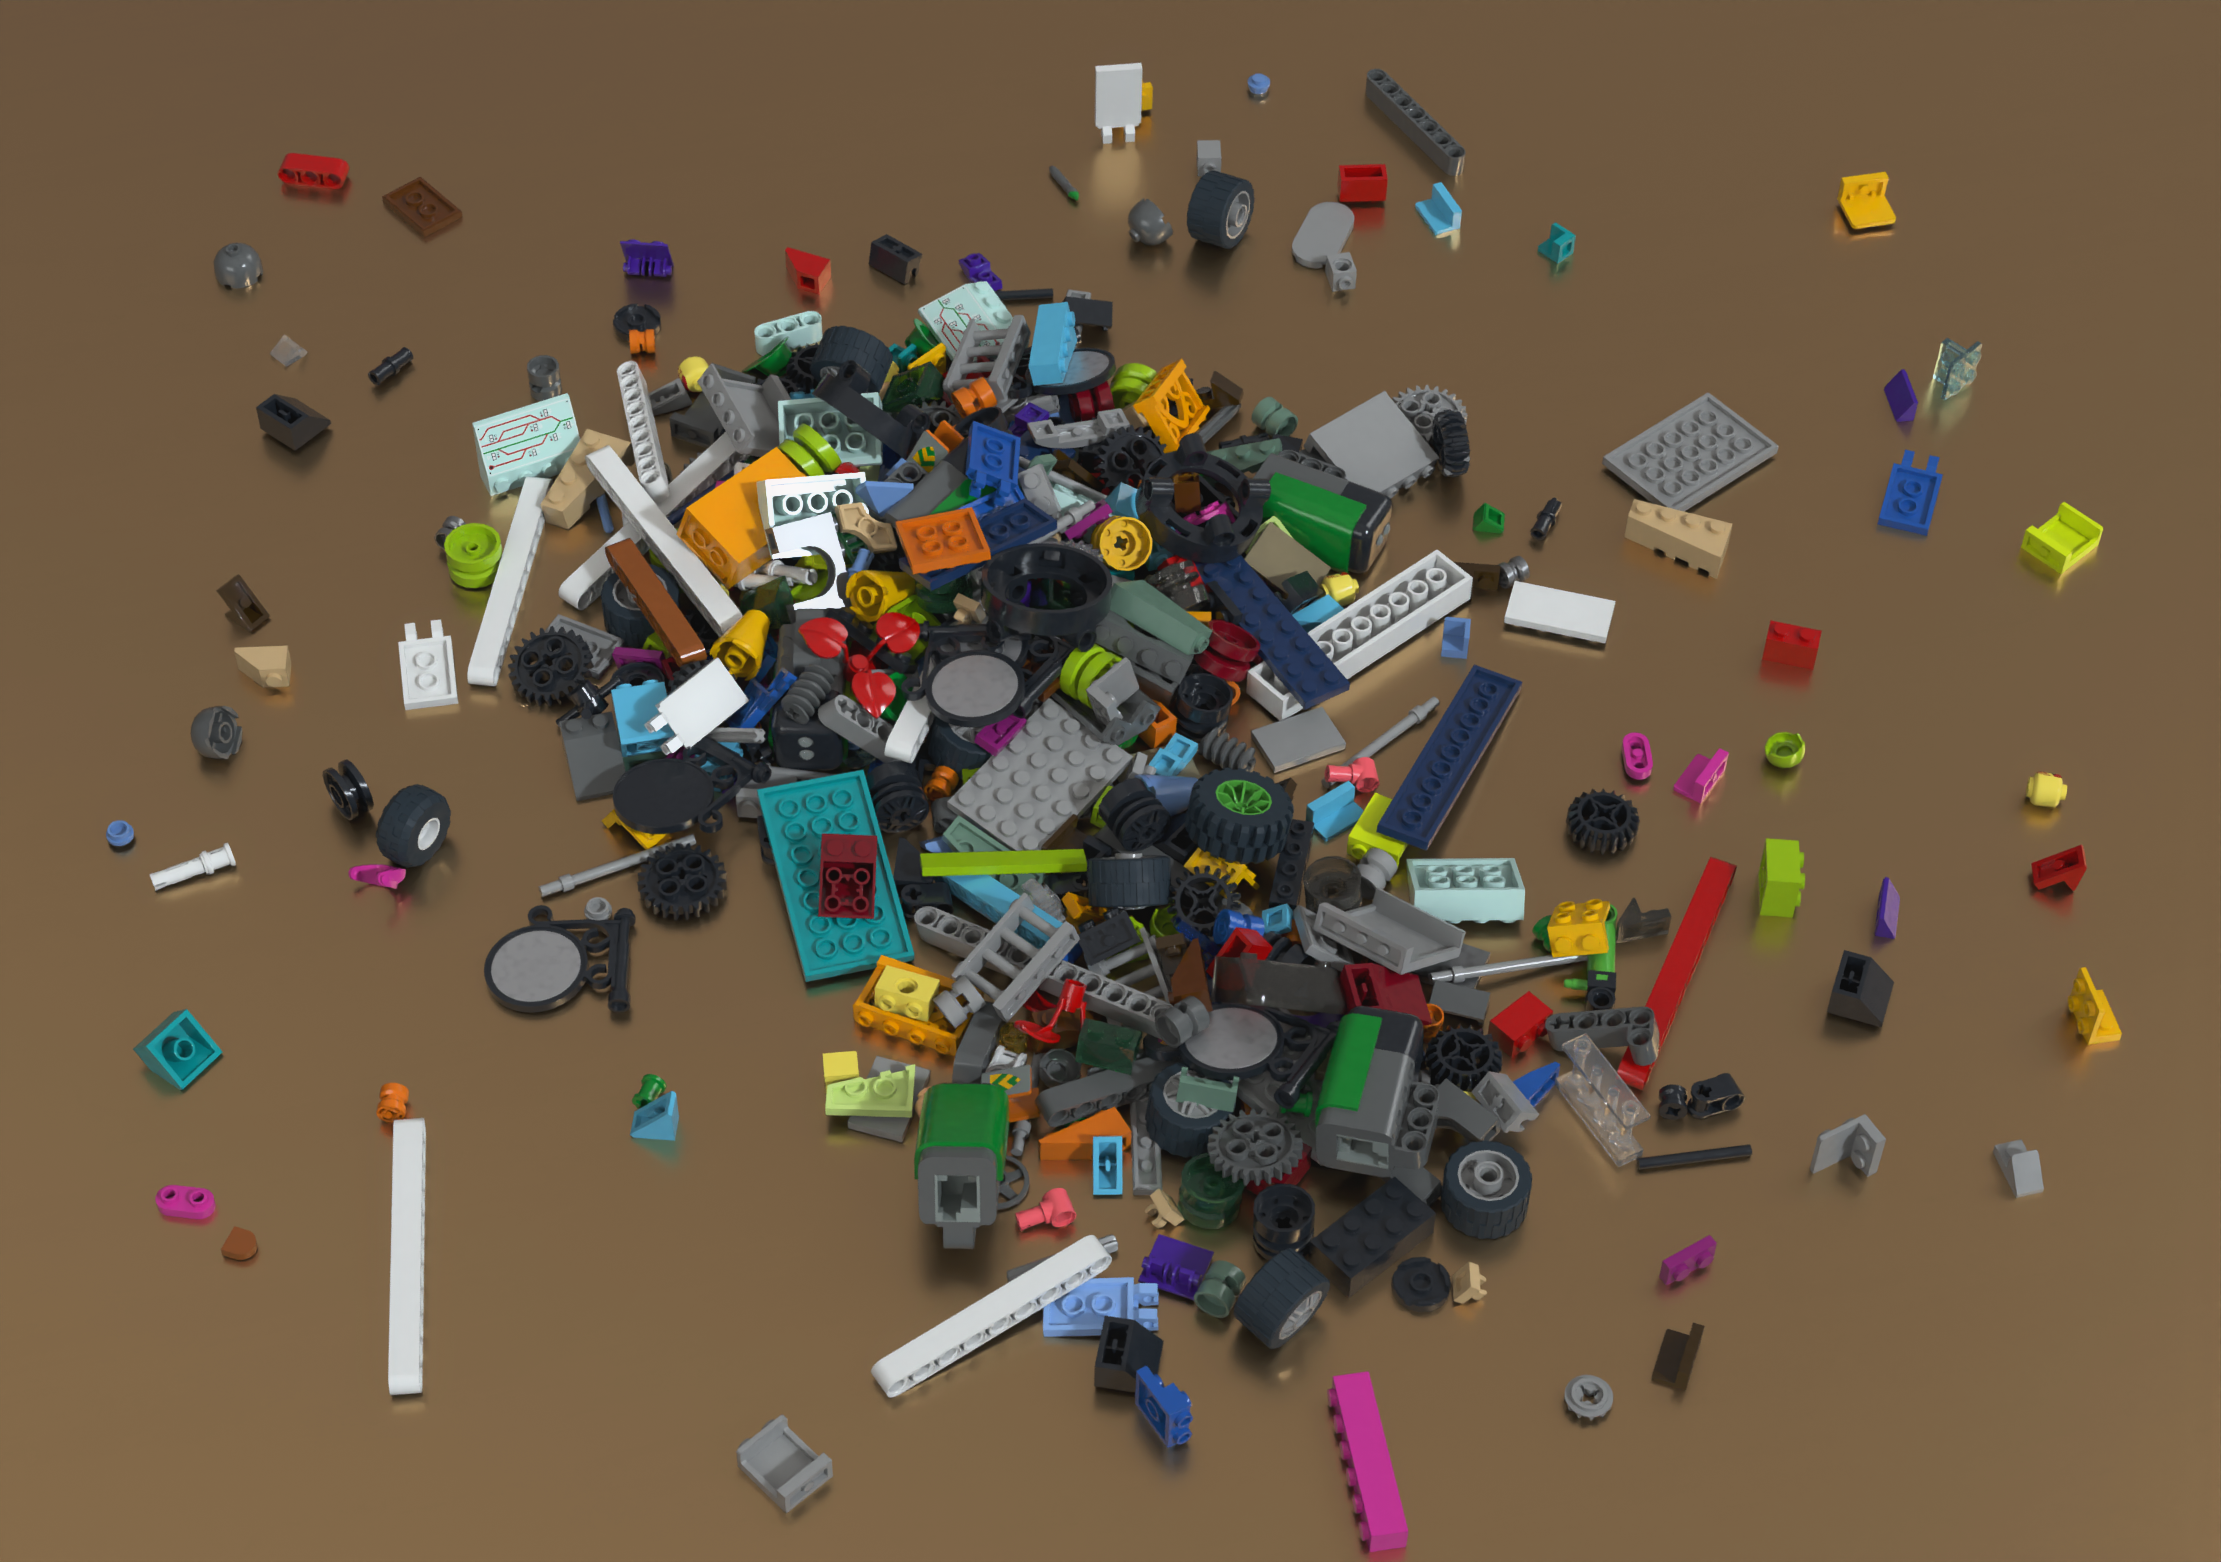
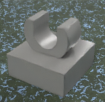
M1137 752L1128 767L1125 780L1133 779L1135 775L1139 774L1155 775L1157 769L1145 765L1148 755Z

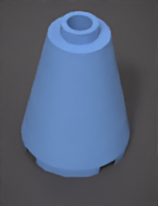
M1147 774L1134 776L1145 781L1156 796V799H1159L1171 817L1187 810L1192 787L1198 781L1195 777Z

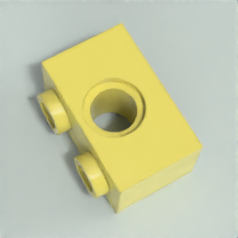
M886 965L875 986L874 1006L885 1011L928 1022L936 1006L933 999L939 995L940 980Z

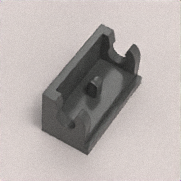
M1435 980L1429 1004L1439 1006L1445 1013L1478 1020V1025L1483 1026L1489 1007L1490 992Z

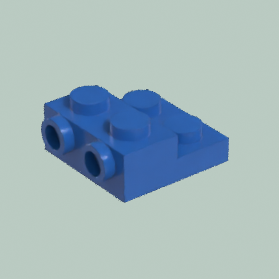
M1147 1365L1137 1370L1135 1404L1167 1448L1188 1441L1192 1436L1189 1424L1193 1420V1416L1190 1413L1192 1404L1186 1392H1180L1174 1382L1164 1387L1159 1375H1153Z

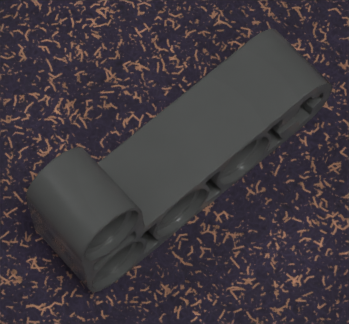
M985 1001L986 1005L974 1013L955 1055L952 1083H981L982 1073L986 1072L1007 1024L998 1016L992 1002Z
M1649 1007L1558 1013L1550 1016L1545 1022L1550 1044L1557 1051L1629 1046L1633 1061L1640 1066L1650 1065L1658 1057L1660 1033L1654 1011Z

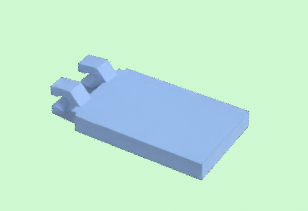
M1134 1277L1091 1278L1044 1307V1337L1101 1335L1105 1316L1132 1319L1149 1331H1157V1309L1139 1308V1304L1143 1306L1159 1305L1157 1283L1135 1284Z

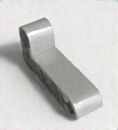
M838 695L819 707V719L826 727L884 763L900 761L885 756L886 743L896 724L895 721L892 720L888 723L880 717L875 719L861 705L844 695Z

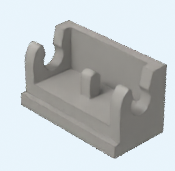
M1489 1071L1472 1091V1094L1481 1105L1499 1118L1500 1127L1505 1133L1509 1131L1521 1132L1525 1130L1521 1124L1524 1120H1535L1539 1116L1536 1109L1507 1074Z

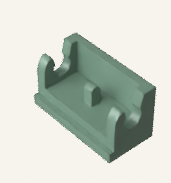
M1182 1067L1176 1102L1190 1101L1197 1103L1196 1106L1201 1104L1206 1106V1108L1233 1112L1240 1077L1234 1076L1232 1084L1187 1076L1188 1067Z

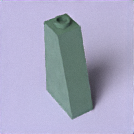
M1145 580L1114 583L1111 594V611L1186 655L1199 654L1207 648L1212 630Z

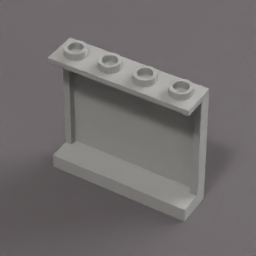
M710 364L697 382L739 454L762 457L775 447H778L780 445L778 401L791 400L778 376L769 375L763 385L723 379L714 364Z
M1385 391L1309 434L1304 444V448L1309 454L1317 450L1327 463L1343 469L1346 473L1345 480L1384 493L1390 499L1398 493L1399 489L1411 487L1418 478L1430 476L1435 471L1434 466L1439 459L1438 455Z
M1376 888L1371 905L1344 912L1327 902L1319 904L1313 930L1400 975L1459 957L1466 933L1380 888Z

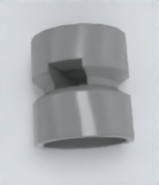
M1370 848L1360 860V864L1349 875V886L1359 896L1373 900L1376 888L1383 890L1386 887V881H1390L1398 868L1396 861L1382 849Z
M964 975L952 984L950 992L944 990L933 999L938 1009L954 1028H957L967 1020L969 1012L974 1014L986 1005L982 996ZM961 994L967 1001L964 1006H961L956 999Z

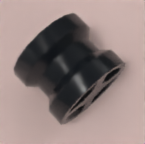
M1674 1084L1662 1087L1659 1090V1100L1661 1101L1659 1104V1114L1663 1118L1670 1120L1685 1117L1688 1111V1106L1685 1103L1688 1097L1687 1090L1680 1085Z

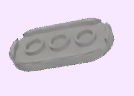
M1323 202L1312 207L1292 243V255L1296 257V261L1305 267L1322 268L1326 264L1327 255L1340 253L1354 227V214L1351 209L1336 202Z

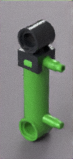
M1610 904V910L1605 921L1609 945L1608 953L1587 955V980L1575 978L1564 980L1565 988L1585 991V1011L1614 1009L1615 948L1618 913L1612 904Z

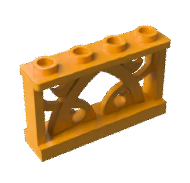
M1182 358L1162 367L1133 405L1137 414L1143 413L1156 437L1160 436V444L1167 445L1163 450L1164 453L1177 451L1181 438L1199 430L1200 423L1206 420L1205 416L1210 411L1209 405L1204 406L1184 372L1187 366ZM1168 399L1176 402L1178 419L1169 413Z
M881 955L877 961V967L860 996L853 1004L854 1021L862 1026H870L884 1031L888 1035L907 1039L916 1045H924L935 1049L939 1053L955 1056L974 1015L973 1013L969 1012L967 1020L960 1024L954 1033H949L947 1019L937 1006H935V1012L931 1014L928 1022L869 1005L874 1000L875 986L886 965L939 979V994L944 990L950 992L955 981ZM975 987V989L984 999V992ZM962 994L956 997L961 1006L967 1003Z

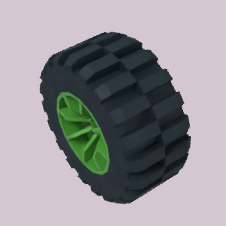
M1223 768L1221 771L1216 769L1203 775L1194 783L1185 816V827L1194 844L1198 843L1199 848L1204 852L1208 851L1211 853L1212 857L1217 859L1220 857L1226 859L1225 862L1230 863L1236 861L1240 862V864H1249V862L1257 864L1262 863L1265 859L1267 861L1272 859L1283 850L1291 826L1294 806L1284 788L1279 783L1275 784L1273 779L1268 776L1263 777L1259 772H1248L1242 768L1237 770Z

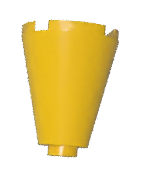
M861 570L849 578L846 586V599L850 598L852 606L849 608L856 613L855 616L859 620L875 622L882 615L886 614L890 608L916 594L917 583L906 572Z
M749 610L712 645L710 655L712 654L713 659L719 658L722 664L730 669L728 672L735 675V680L738 677H745L744 681L756 677L759 672L770 625L769 618L760 610Z

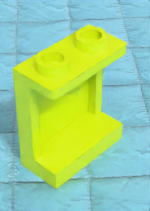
M2066 502L2060 504L2057 514L2037 529L2032 525L2026 529L2021 548L2062 574L2098 546L2103 527Z
M1374 793L1348 836L1347 854L1357 859H1362L1370 848H1378L1391 855L1396 861L1397 866L1399 865V859L1408 843L1376 832L1379 821L1393 799Z

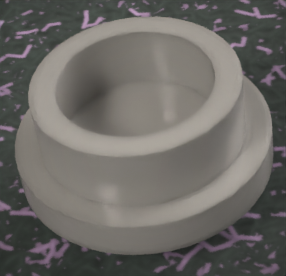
M595 897L588 901L584 914L586 919L608 920L612 915V907L606 899Z

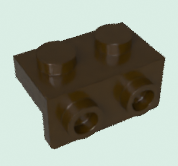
M1061 450L1053 451L1052 455L1058 461L1052 468V471L1100 493L1102 492L1101 487L1103 483L1100 480H1097L1096 477Z

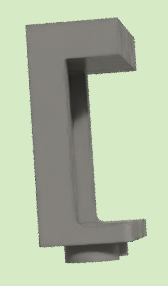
M783 1414L775 1420L768 1421L754 1437L745 1439L736 1451L738 1467L786 1514L833 1477L832 1460L824 1452L818 1456L788 1427L787 1418Z

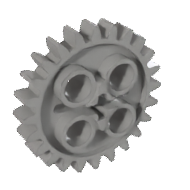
M1417 385L1415 391L1407 388L1406 394L1399 392L1398 397H1393L1392 400L1429 446L1433 444V419L1438 412L1450 409L1458 410L1462 414L1465 424L1467 423L1466 406H1462V400H1455L1456 394L1448 396V390L1445 389L1439 392L1438 386L1430 390L1429 386L1426 385L1425 389L1421 390Z

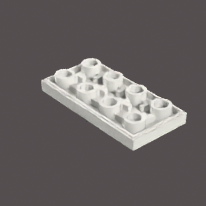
M1514 581L1504 623L1586 639L1592 642L1606 643L1615 601Z

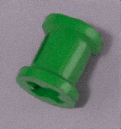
M653 1074L644 1075L641 1080L642 1087L639 1093L633 1096L632 1103L640 1109L658 1099L659 1095L667 1087L665 1081Z
M1309 1091L1306 1094L1300 1093V1098L1293 1108L1285 1109L1279 1106V1113L1285 1114L1286 1111L1301 1113L1304 1117L1308 1118L1311 1113L1313 1093Z

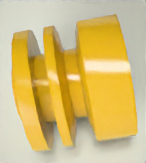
M1116 515L1110 516L1102 524L1096 525L1091 533L1090 540L1094 557L1102 561L1107 568L1122 571L1134 570L1143 565L1151 554L1153 543L1150 531L1143 522L1136 518ZM1116 538L1123 540L1120 543V547H1114V544L1117 542Z

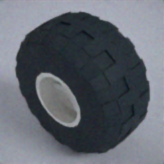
M419 784L407 786V788L399 790L390 799L387 806H385L377 824L376 843L383 856L407 868L420 866L427 860H430L441 847L450 826L451 810L446 798L435 790Z

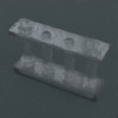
M1586 1033L1563 1043L1561 1048L1573 1062L1572 1071L1557 1077L1555 1086L1618 1167L1642 1157L1644 1149L1632 1135V1130L1634 1126L1649 1120L1651 1115Z

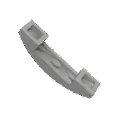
M1121 408L1100 411L1095 420L1054 426L1051 419L1027 423V428L1035 444L1063 449L1084 447L1102 442V439L1109 437V433L1117 432V429L1124 427L1126 430L1130 426Z

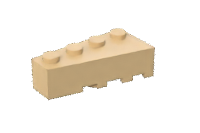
M587 429L540 504L546 523L569 530L590 508L589 504L606 492L590 472L585 461L586 455L609 445L625 466L629 465L631 467L635 463L632 443Z
M1634 499L1628 514L1624 537L1652 550L1658 548L1664 551L1666 556L1675 560L1678 557L1689 562V567L1696 570L1702 568L1709 572V576L1717 579L1729 544L1732 523Z

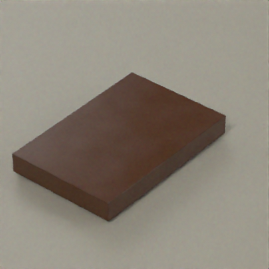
M421 176L382 196L383 203L424 238L462 218V211Z

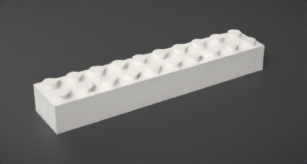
M1435 550L1309 631L1308 634L1345 678L1349 679L1468 601L1471 597L1473 577L1439 550ZM1264 661L1248 671L1246 693L1279 721L1287 719L1303 709Z

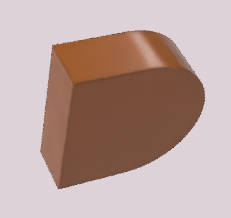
M234 1226L221 1248L222 1255L236 1260H245L252 1257L258 1247L256 1237L251 1231Z

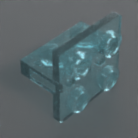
M1949 338L1941 342L1933 374L1934 379L1944 384L1941 399L1946 401L1952 395H1957L1967 383L1973 382L1977 375V363L1982 356L1980 353L1982 343L1977 341L1970 348L1965 349Z

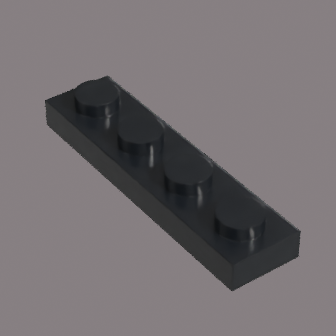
M847 607L829 608L825 617L835 619L843 624L848 631V635L870 652L882 640L874 631V626L855 617L856 613ZM884 644L875 654V656L899 674H915L919 666L917 662L911 659L912 655L909 652L895 654L889 650L887 644Z

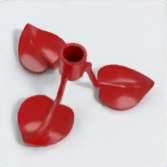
M889 612L882 615L876 623V633L882 640L867 657L860 654L849 657L848 647L843 643L848 637V631L843 624L835 619L821 617L809 620L799 627L798 632L804 638L808 648L821 658H834L840 654L842 648L844 655L842 661L846 664L844 667V678L851 683L853 694L861 706L871 716L878 719L893 701L896 687L893 680L885 673L876 672L872 674V671L868 669L869 662L884 644H887L889 650L895 654L909 651L919 638L920 627L915 619L901 613Z
M1065 979L1057 1005L1045 1000L1037 990L1022 1005L1032 1012L1057 1008L1047 1026L1042 1027L1025 1020L1015 1021L1013 1025L1019 1031L1037 1040L1057 1043L1060 1041L1061 1036L1051 1030L1061 1011L1065 1010L1075 1013L1076 1009L1080 1008L1081 1043L1086 1045V1051L1110 1061L1136 1053L1121 1052L1087 1038L1085 1014L1087 1002L1082 1001L1087 986L1073 979Z

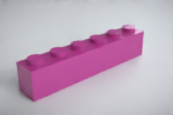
M1369 1371L1333 1376L1332 1388L1327 1389L1328 1402L1330 1407H1335L1334 1427L1336 1433H1341L1343 1440L1340 1441L1341 1457L1343 1460H1347L1349 1468H1346L1347 1482L1349 1487L1354 1486L1356 1494L1353 1495L1354 1511L1356 1514L1360 1513L1362 1522H1359L1361 1540L1367 1541L1369 1552L1406 1547L1408 1528Z

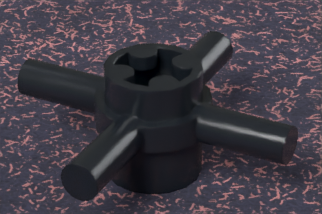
M620 675L616 676L600 689L593 685L589 679L580 683L568 695L576 706L556 720L557 725L559 726L560 721L575 719L580 715L584 719H589L591 715L601 714L609 705L604 698L611 694V690L616 689V686L625 684Z

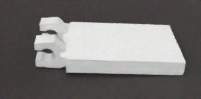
M1141 63L1095 66L1094 121L1095 126L1101 129L1103 144L1112 143V128L1123 127L1125 142H1135L1134 126H1139V123H1141L1143 70Z
M441 619L431 621L432 638L426 639L417 638L415 623L404 624L406 641L398 642L405 710L458 704L451 635L444 636Z
M715 658L655 706L659 713L646 722L644 726L649 733L658 731L666 724L669 725L675 735L659 746L665 755L675 752L682 745L687 749L691 748L747 703L749 699L720 659Z

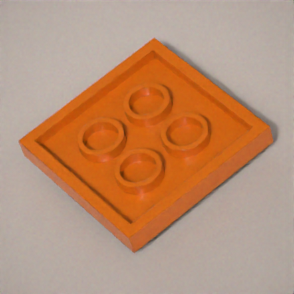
M972 507L895 522L898 537L913 574L928 573L933 570L954 568L959 565L991 560L989 546Z

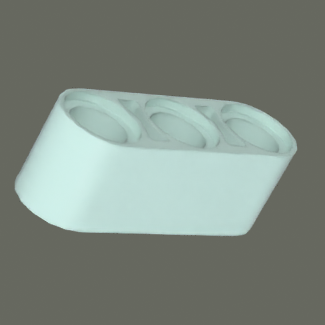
M806 311L758 325L754 330L756 352L764 356L787 336L789 338L786 344L790 350L806 346V343L810 345L819 342L823 336L821 315L816 311Z

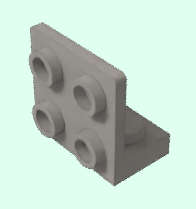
M1125 657L1120 662L1115 663L1107 673L1093 681L1090 687L1086 689L1096 719L1105 727L1114 717L1123 719L1117 707L1139 689L1130 660Z
M1866 1114L1856 1119L1850 1118L1841 1126L1833 1130L1827 1129L1817 1137L1810 1170L1814 1174L1851 1156L1854 1165L1860 1168L1868 1177L1878 1170L1886 1138Z

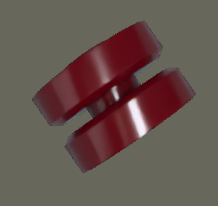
M1108 381L1082 392L1068 394L1070 413L1075 423L1092 420V417L1097 418V414L1100 411L1115 409Z
M1223 620L1209 621L1207 627L1212 630L1209 637V645L1202 653L1194 654L1193 658L1203 669L1215 676L1233 682L1243 681L1250 670L1249 662L1255 660L1260 650V643L1251 633L1235 624Z

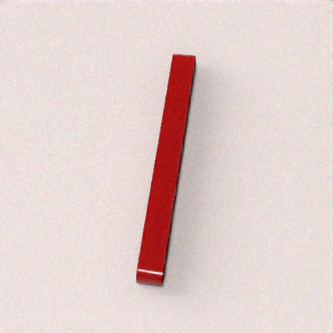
M1710 857L1645 1007H1649L1654 1011L1659 1029L1658 1054L1731 887L1737 869L1735 864ZM1627 1046L1615 1081L1643 1090L1655 1062L1646 1066L1636 1064L1633 1061L1630 1048Z

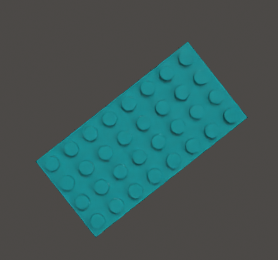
M864 770L757 789V797L805 982L874 969L877 967V961L881 955L904 963L914 961L915 954ZM822 833L877 836L874 919L818 917Z

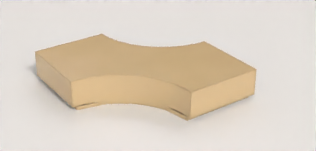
M861 502L837 505L834 508L840 533H850L859 537L867 545L870 553L891 552L897 549L892 525L872 518L866 512Z

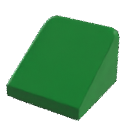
M1484 503L1474 512L1473 530L1503 533L1505 513Z

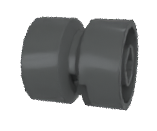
M548 355L532 358L527 364L531 396L537 401H543L561 395L562 385L558 361Z
M1194 996L1182 999L1174 1007H1170L1157 1015L1155 1019V1026L1162 1040L1175 1048L1189 1040L1191 1036H1195L1208 1028L1210 1024L1208 1011L1201 1001Z

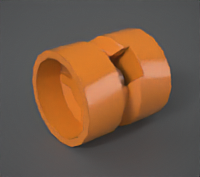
M983 377L969 383L968 389L962 387L951 393L953 404L962 419L980 409L997 406L996 397L990 385Z

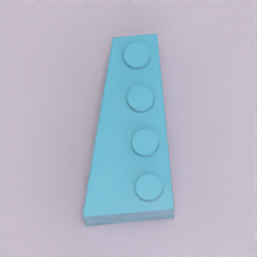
M1068 302L1039 305L1029 360V370L1034 386L1063 383L1066 372H1068V366L1077 343L1074 329L1075 315L1073 311L1070 312Z

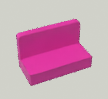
M1719 748L1712 759L1697 754L1674 784L1673 790L1701 803L1725 771L1729 752Z

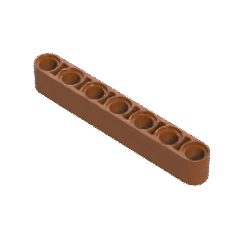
M631 538L605 547V554L609 564L627 589L628 586L629 592L636 596L633 600L677 665L681 667L684 664H689V662L706 660L707 655L701 640Z

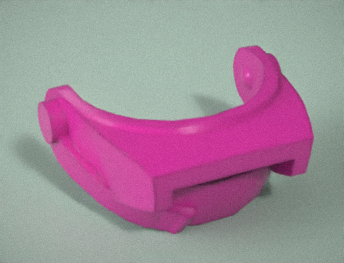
M369 864L351 867L348 875L352 880L397 889L398 883L405 878L406 869L383 864Z

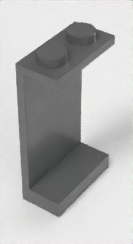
M714 364L723 379L756 383L753 376ZM703 391L685 415L674 412L669 418L672 437L705 448H709L723 428Z

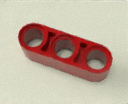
M288 153L278 170V177L287 184L340 189L345 182L350 167L346 161L340 158Z

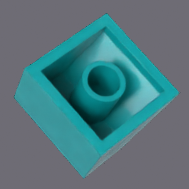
M187 1009L173 1012L133 1048L152 1072L180 1090L184 1089L222 1053V1050Z

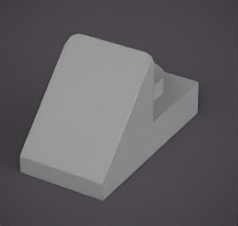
M2022 1139L1994 1146L1993 1154L2016 1198L2043 1192L2044 1186L2037 1150L2027 1151Z

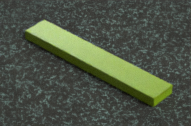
M1084 849L920 853L922 876L1087 871Z

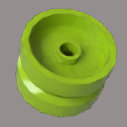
M1128 363L1119 367L1110 384L1114 408L1122 409L1136 401L1157 375V372L1146 365L1138 363Z
M804 423L793 431L794 441L785 439L777 447L807 477L825 475L823 471L832 473L841 465L839 456L829 443L813 428Z
M479 523L461 525L452 530L444 543L450 578L456 584L465 588H481L494 583L502 557L499 533L494 528Z
M1094 644L1087 652H1081L1077 648L1074 649L1065 661L1061 671V690L1066 695L1075 700H1080L1084 705L1093 709L1086 689L1090 687L1093 681L1107 673L1115 663L1120 662L1122 658L1111 652H1106L1104 648L1097 644Z

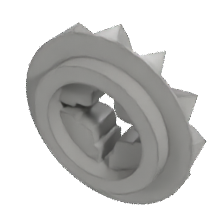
M1581 1375L1573 1378L1567 1384L1564 1401L1568 1405V1410H1573L1577 1413L1578 1418L1581 1416L1589 1417L1590 1420L1597 1416L1603 1418L1605 1413L1611 1410L1613 1392L1610 1386L1601 1378L1593 1375ZM1586 1394L1588 1397L1595 1396L1593 1403L1589 1400L1582 1401L1583 1395Z

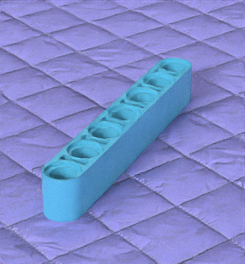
M989 875L934 876L935 882H944L950 886L953 896L996 924L1009 910L1011 903L1020 898V895ZM1034 905L1035 908L1032 912L1055 928L1061 927L1062 922ZM1025 920L1014 931V933L1037 949L1042 948L1050 939V937Z

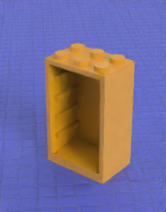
M775 447L688 506L676 535L727 589H730L771 560L759 511L756 482L807 476L795 467L786 454Z

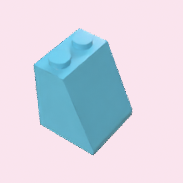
M647 680L639 686L621 684L616 686V689L611 690L622 757L660 752L662 749L659 746L674 735L668 724L652 733H649L644 726L646 722L659 713L655 705L667 696L664 682Z

